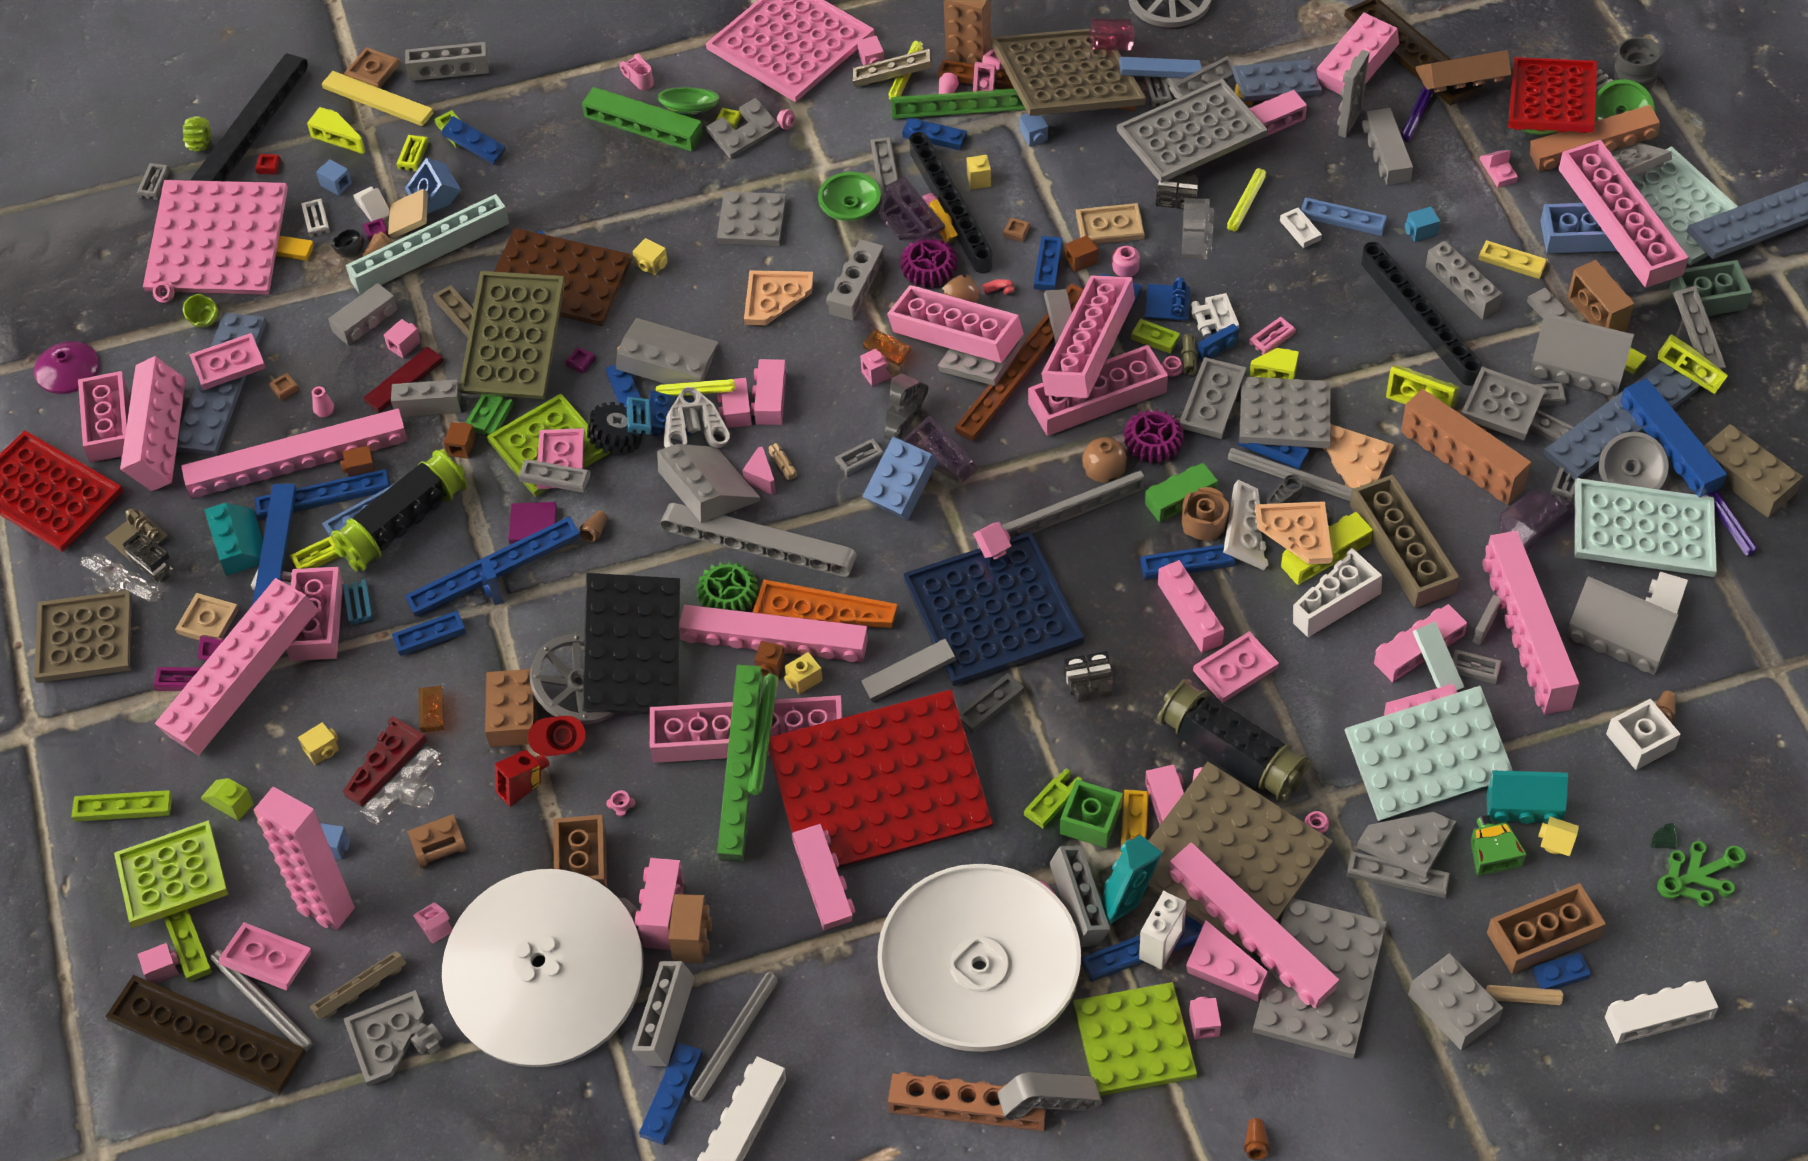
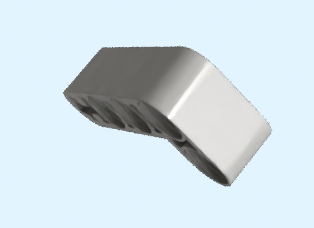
M1027 1072L1016 1076L997 1094L1006 1120L1019 1119L1033 1108L1089 1111L1096 1109L1102 1104L1096 1081L1091 1076Z

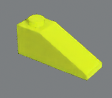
M319 107L308 121L307 125L312 138L361 154L365 153L362 137L337 112Z
M1672 334L1658 352L1659 360L1714 394L1728 376L1699 352Z

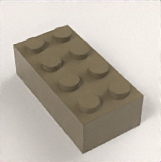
M1731 424L1704 445L1727 473L1723 485L1767 518L1798 492L1803 476Z

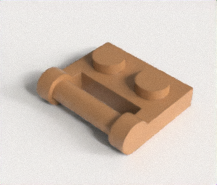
M454 814L407 831L421 868L428 866L427 863L453 853L467 851ZM456 841V842L453 843V844H450V845H447V846H445V847L439 848V849H437V850H434V851L428 852V853H426V854H423V852H426V851H429V850H431V849H434V848L440 847V846H442V845L448 844V843H450V842Z

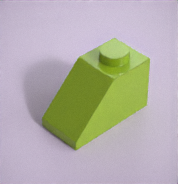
M229 778L215 780L201 796V800L237 821L254 804L248 789Z

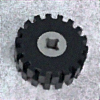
M605 402L601 404V407L597 405L591 411L587 438H590L589 442L591 444H595L596 449L602 448L604 453L610 451L612 455H617V452H620L621 455H626L627 451L631 454L634 452V449L637 450L639 448L644 431L642 430L641 434L637 433L634 429L632 433L628 432L627 407H624V403L615 405V402H610V405H607ZM633 411V423H636V411ZM641 416V424H645V422H643L644 418L643 416Z

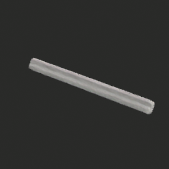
M1231 448L1228 453V460L1283 479L1290 474H1295L1303 479L1304 486L1348 501L1351 500V493L1354 488L1236 448Z
M217 950L212 954V962L293 1044L303 1047L306 1052L313 1046L311 1040L245 974L219 965V957L223 953L221 950Z
M770 972L764 975L690 1091L691 1098L698 1102L704 1099L778 983L777 976Z

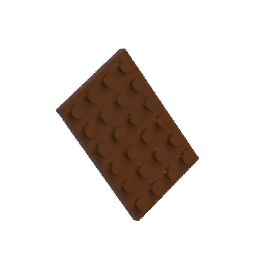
M514 228L494 272L564 276L566 281L560 317L603 326L632 262V255Z

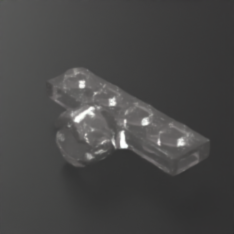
M93 553V555L82 557L80 564L99 575L92 578L93 586L98 592L108 594L118 592L120 589H126L148 602L164 600L166 591L158 588V584L142 579L138 573L125 570L122 564L107 560L105 555Z
M426 746L359 811L362 817L378 826L400 804H407L418 810L428 807L434 798V789L430 787L431 784L424 780L445 760L442 754Z

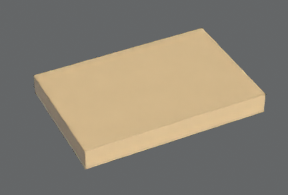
M1138 203L1076 209L1080 238L1088 235L1092 242L1102 244L1140 240L1145 237Z

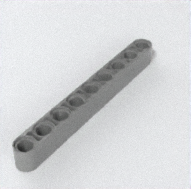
M670 503L660 521L661 528L669 533L840 577L849 576L857 558L856 552L846 546L724 515L700 523L687 506L677 503Z

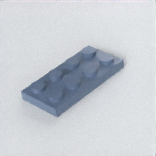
M1311 60L1234 66L1232 71L1244 102L1271 100L1292 90H1295L1300 97L1318 96L1322 91Z

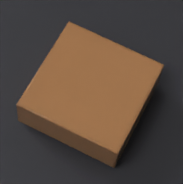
M1010 217L1003 231V237L1023 242L1030 229V222Z
M288 373L269 383L270 388L281 401L299 391L298 385Z

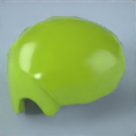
M202 294L190 296L184 302V316L193 326L199 328L209 327L217 319L219 310L211 298Z

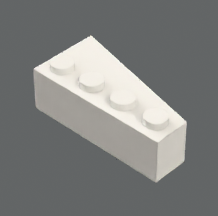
M1351 548L1347 552V556L1343 560H1339L1334 565V569L1328 575L1325 574L1315 588L1311 587L1293 605V624L1307 637H1310L1380 595L1382 575Z

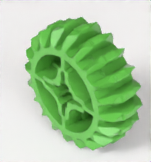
M730 560L725 565L720 561L717 567L711 564V571L704 570L703 576H699L697 597L702 607L746 612L745 609L751 610L752 603H756L759 593L758 580L753 570L749 571L747 565L741 567L739 561L735 565H732ZM710 592L715 593V595L719 597L717 598L713 596Z

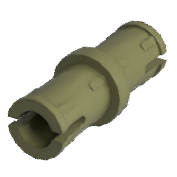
M1185 334L1182 337L1183 349L1181 351V358L1184 364L1183 372L1187 373V375H1194L1197 373L1196 359L1198 358L1195 335L1192 336V334Z

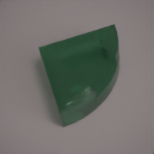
M1675 823L1665 824L1655 832L1651 840V848L1676 849L1677 835Z

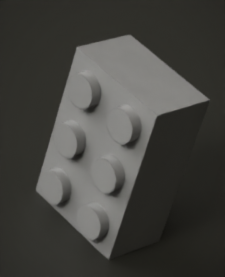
M1450 953L1411 981L1408 996L1460 1050L1464 1049L1498 1023L1503 1007Z

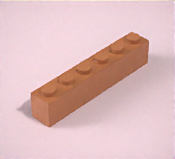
M1651 105L1595 121L1594 132H1558L1530 141V156L1539 172L1559 167L1562 152L1597 140H1601L1609 152L1621 147L1658 137L1660 121Z

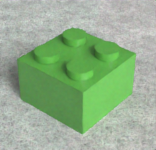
M1076 779L1060 819V834L1107 848L1122 809L1123 793Z

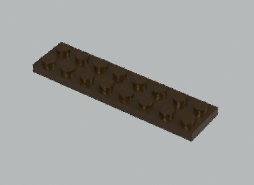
M1365 0L1345 9L1344 16L1353 24L1363 13H1366L1398 28L1399 45L1390 55L1421 82L1422 80L1416 71V66L1452 60L1381 0ZM1467 82L1466 87L1457 89L1450 85L1446 86V91L1434 93L1451 106L1481 92L1482 84L1473 86L1472 82Z
M136 975L131 977L105 1016L108 1021L276 1095L281 1094L306 1054L303 1047Z

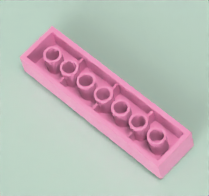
M1597 140L1562 152L1559 171L1642 285L1647 288L1684 275L1689 257L1603 142Z
M1090 276L1042 372L1046 396L1089 397L1134 303L1135 295L1132 277Z
M1518 531L1490 535L1489 543L1486 545V556L1482 561L1483 569L1490 576L1492 591H1496L1497 596L1501 597L1499 609L1503 610L1505 614V625L1512 632L1514 647L1519 650L1521 666L1527 670L1528 684L1534 688L1536 704L1538 707L1541 706L1544 715L1572 710L1579 682Z
M275 578L155 724L169 738L199 756L319 609L305 594Z
M841 695L775 699L770 737L843 718ZM733 702L650 707V751L653 763L727 758Z
M272 787L255 807L254 812L258 819L257 823L264 832L263 836L270 845L269 849L275 856L274 861L280 867V874L285 878V885L292 894L291 898L297 905L296 909L305 917L309 915L314 917L321 926L325 928L330 926L338 930L355 909V906L315 810L281 790Z

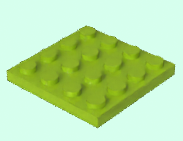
M562 394L557 395L487 436L488 442L517 477L520 474L525 459L538 461L540 430L584 428L583 469L610 454L609 451L604 453L602 448L596 449L595 444L589 442L590 438H587L588 424ZM523 482L534 497L548 490L538 489L537 484Z
M209 820L114 853L128 920L132 928L229 895Z
M1173 982L1073 1000L1089 1073L1096 1081L1100 1096L1197 1078Z

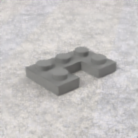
M756 98L739 107V112L748 122L739 129L734 130L724 117L706 126L708 134L730 159L780 130V125Z

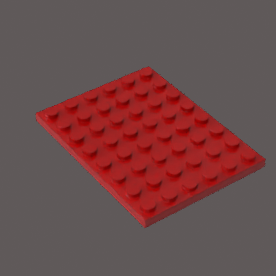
M952 689L769 737L768 750L791 832L821 824L823 831L827 830L829 833L831 844L828 847L831 854L835 853L839 862V867L837 868L985 829L993 825Z

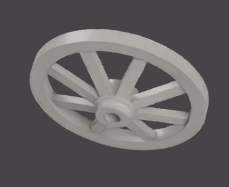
M1128 0L1132 11L1140 19L1149 24L1167 28L1182 27L1198 21L1207 13L1211 5V0H1203L1198 8L1190 0H1179L1192 13L1176 17L1175 2L1178 0H1155L1147 11L1140 6L1139 0ZM1163 2L1169 3L1170 18L1154 15V12Z
M569 634L554 638L543 645L537 652L530 669L531 688L541 706L555 717L573 716L579 719L582 724L598 723L615 714L611 712L587 713V711H582L583 669H581L580 646H584V635ZM572 645V671L553 653L554 650ZM547 657L565 678L541 675L540 666L543 660ZM541 683L567 688L551 700ZM573 694L576 696L579 713L564 709L559 704Z

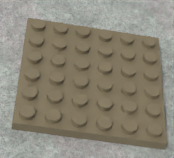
M1105 27L991 38V46L1029 116L1145 105L1146 97L1134 77L1121 75L1119 60L1122 56Z
M1207 762L1148 840L1163 854L1147 889L1159 897L1165 891L1186 901V915L1201 925H1204L1205 920H1207L1247 955L1252 957L1254 951H1248L1236 934H1230L1218 917H1212L1201 901L1194 900L1189 895L1185 886L1181 883H1176L1171 878L1168 871L1170 861L1192 842L1277 921L1332 844V840L1210 762Z

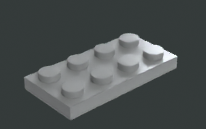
M1363 49L1358 57L1354 56L1350 70L1345 71L1342 79L1345 85L1340 95L1343 97V100L1339 106L1341 115L1338 118L1337 126H1339L1338 136L1344 138L1347 137L1362 111L1370 54L1369 51Z
M1204 357L1180 419V426H1183L1184 430L1222 439L1240 391L1242 380L1246 374V367Z

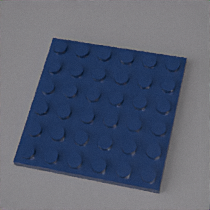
M1031 531L1010 538L1011 547L1005 549L1006 554L997 559H994L993 556L985 558L979 548L903 573V580L933 644L946 639L956 658V661L944 666L952 686L1084 642V636Z

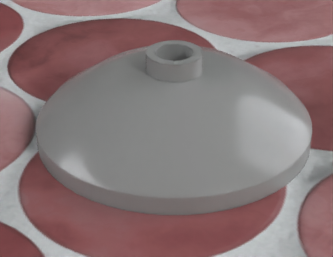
M1626 432L1616 436L1606 444L1599 459V472L1603 482L1659 490L1668 474V458L1665 450L1656 439L1641 432ZM1627 464H1631L1633 466L1632 472L1627 470Z

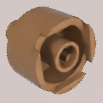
M1202 487L1198 488V491L1193 493L1191 491L1185 496L1182 508V526L1186 535L1208 541H1216L1227 527L1229 510L1228 501L1225 500L1223 494L1214 488Z

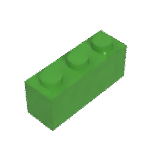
M1204 463L1191 466L1185 472L1173 475L1166 481L1153 485L1146 490L1145 505L1160 523L1182 512L1184 498L1189 492L1192 491L1193 493L1202 487H1210L1217 490L1218 480Z

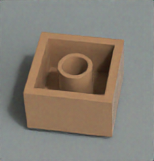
M674 894L668 937L673 961L703 963L704 954H709L707 932L712 930V917H709L710 906L706 905L704 895Z

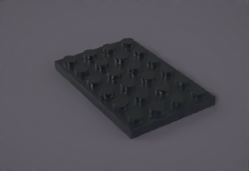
M601 573L586 574L582 711L650 714V707L678 705L680 578Z

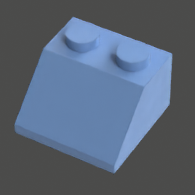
M427 157L405 187L408 195L422 189L428 192L427 214L449 206L461 191L446 163Z

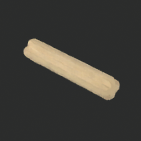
M1487 985L1486 991L1496 1001L1561 1005L1563 1001L1562 991L1556 989Z

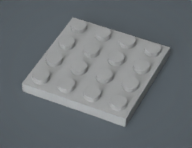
M1244 376L1241 383L1239 443L1330 448V381Z

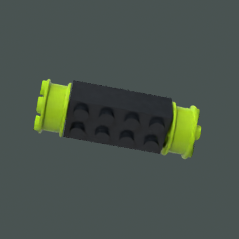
M444 449L440 451L435 450L432 453V458L426 462L421 461L417 467L353 516L354 519L349 518L346 520V526L339 531H332L331 536L335 543L333 549L340 557L344 556L349 561V565L354 571H365L370 561L380 559L382 556L381 551L386 550L394 539L402 537L414 523L418 524L429 511L437 509L442 500L451 502L456 492L467 489L464 468L458 463L455 464Z

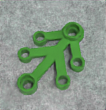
M1695 841L1690 847L1691 859L1687 874L1678 877L1679 869L1685 861V855L1683 852L1675 850L1671 852L1669 857L1670 868L1668 875L1663 876L1658 881V892L1667 899H1676L1679 896H1684L1697 900L1701 907H1709L1714 899L1713 894L1708 890L1698 891L1686 887L1693 883L1717 890L1722 897L1729 898L1735 890L1734 884L1728 880L1720 881L1707 876L1727 867L1738 868L1742 866L1746 857L1745 852L1738 846H1730L1726 849L1723 858L1700 867L1701 858L1706 852V845L1701 841ZM1695 847H1698V848H1700L1702 851H1701V852H1698V851H1696L1694 848H1695ZM1673 857H1678L1681 861H1676ZM1666 886H1671L1674 890H1670ZM1722 887H1728L1730 891H1725ZM1705 896L1709 901H1705L1701 897Z

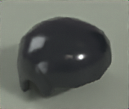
M347 229L340 232L337 237H333V244L331 246L341 257L351 258L361 252L364 238L360 231Z

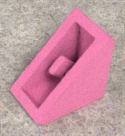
M758 447L742 470L743 478L751 487L771 495L776 494L775 481L763 447Z

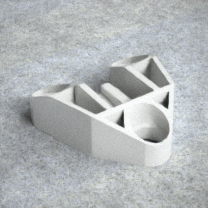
M685 387L666 416L665 448L673 445L671 439H677L682 444L687 443L686 426L687 431L691 433L702 430V434H704L710 446L715 448L724 447L730 438V433L716 407L697 389ZM690 393L695 401L688 403L684 400L683 395ZM713 434L722 436L724 441H716Z

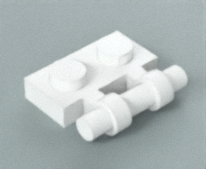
M1226 293L1206 297V305L1200 306L1198 301L1191 303L1192 316L1197 320L1199 333L1203 334L1205 339L1212 335L1210 331L1212 329H1216L1218 332L1233 323L1239 328L1238 320ZM1210 314L1211 319L1206 320L1205 315Z

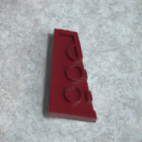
M391 716L386 731H382L377 738V745L373 750H369L365 756L366 762L362 767H358L343 790L345 797L363 807L426 743L427 738L423 733Z

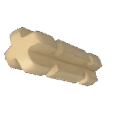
M778 443L770 445L769 453L772 458H775L774 461L781 472L784 473L785 478L789 481L795 479L797 471L794 466H791L792 463L785 452L781 451V446Z

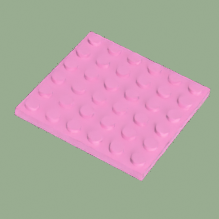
M758 0L706 43V48L792 101L797 102L858 49L857 40L869 38L875 34L872 27L825 0Z
M164 180L143 283L144 290L153 292V288L157 283L165 281L173 286L175 292L269 295L288 190L287 184Z

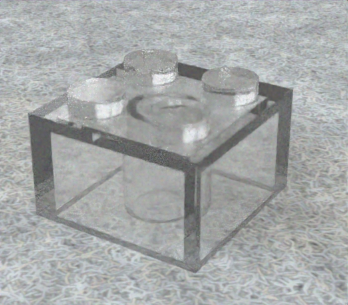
M1184 198L1181 259H1207V252L1212 251V238L1209 237H1213V222L1209 221H1213L1214 208H1210V199Z

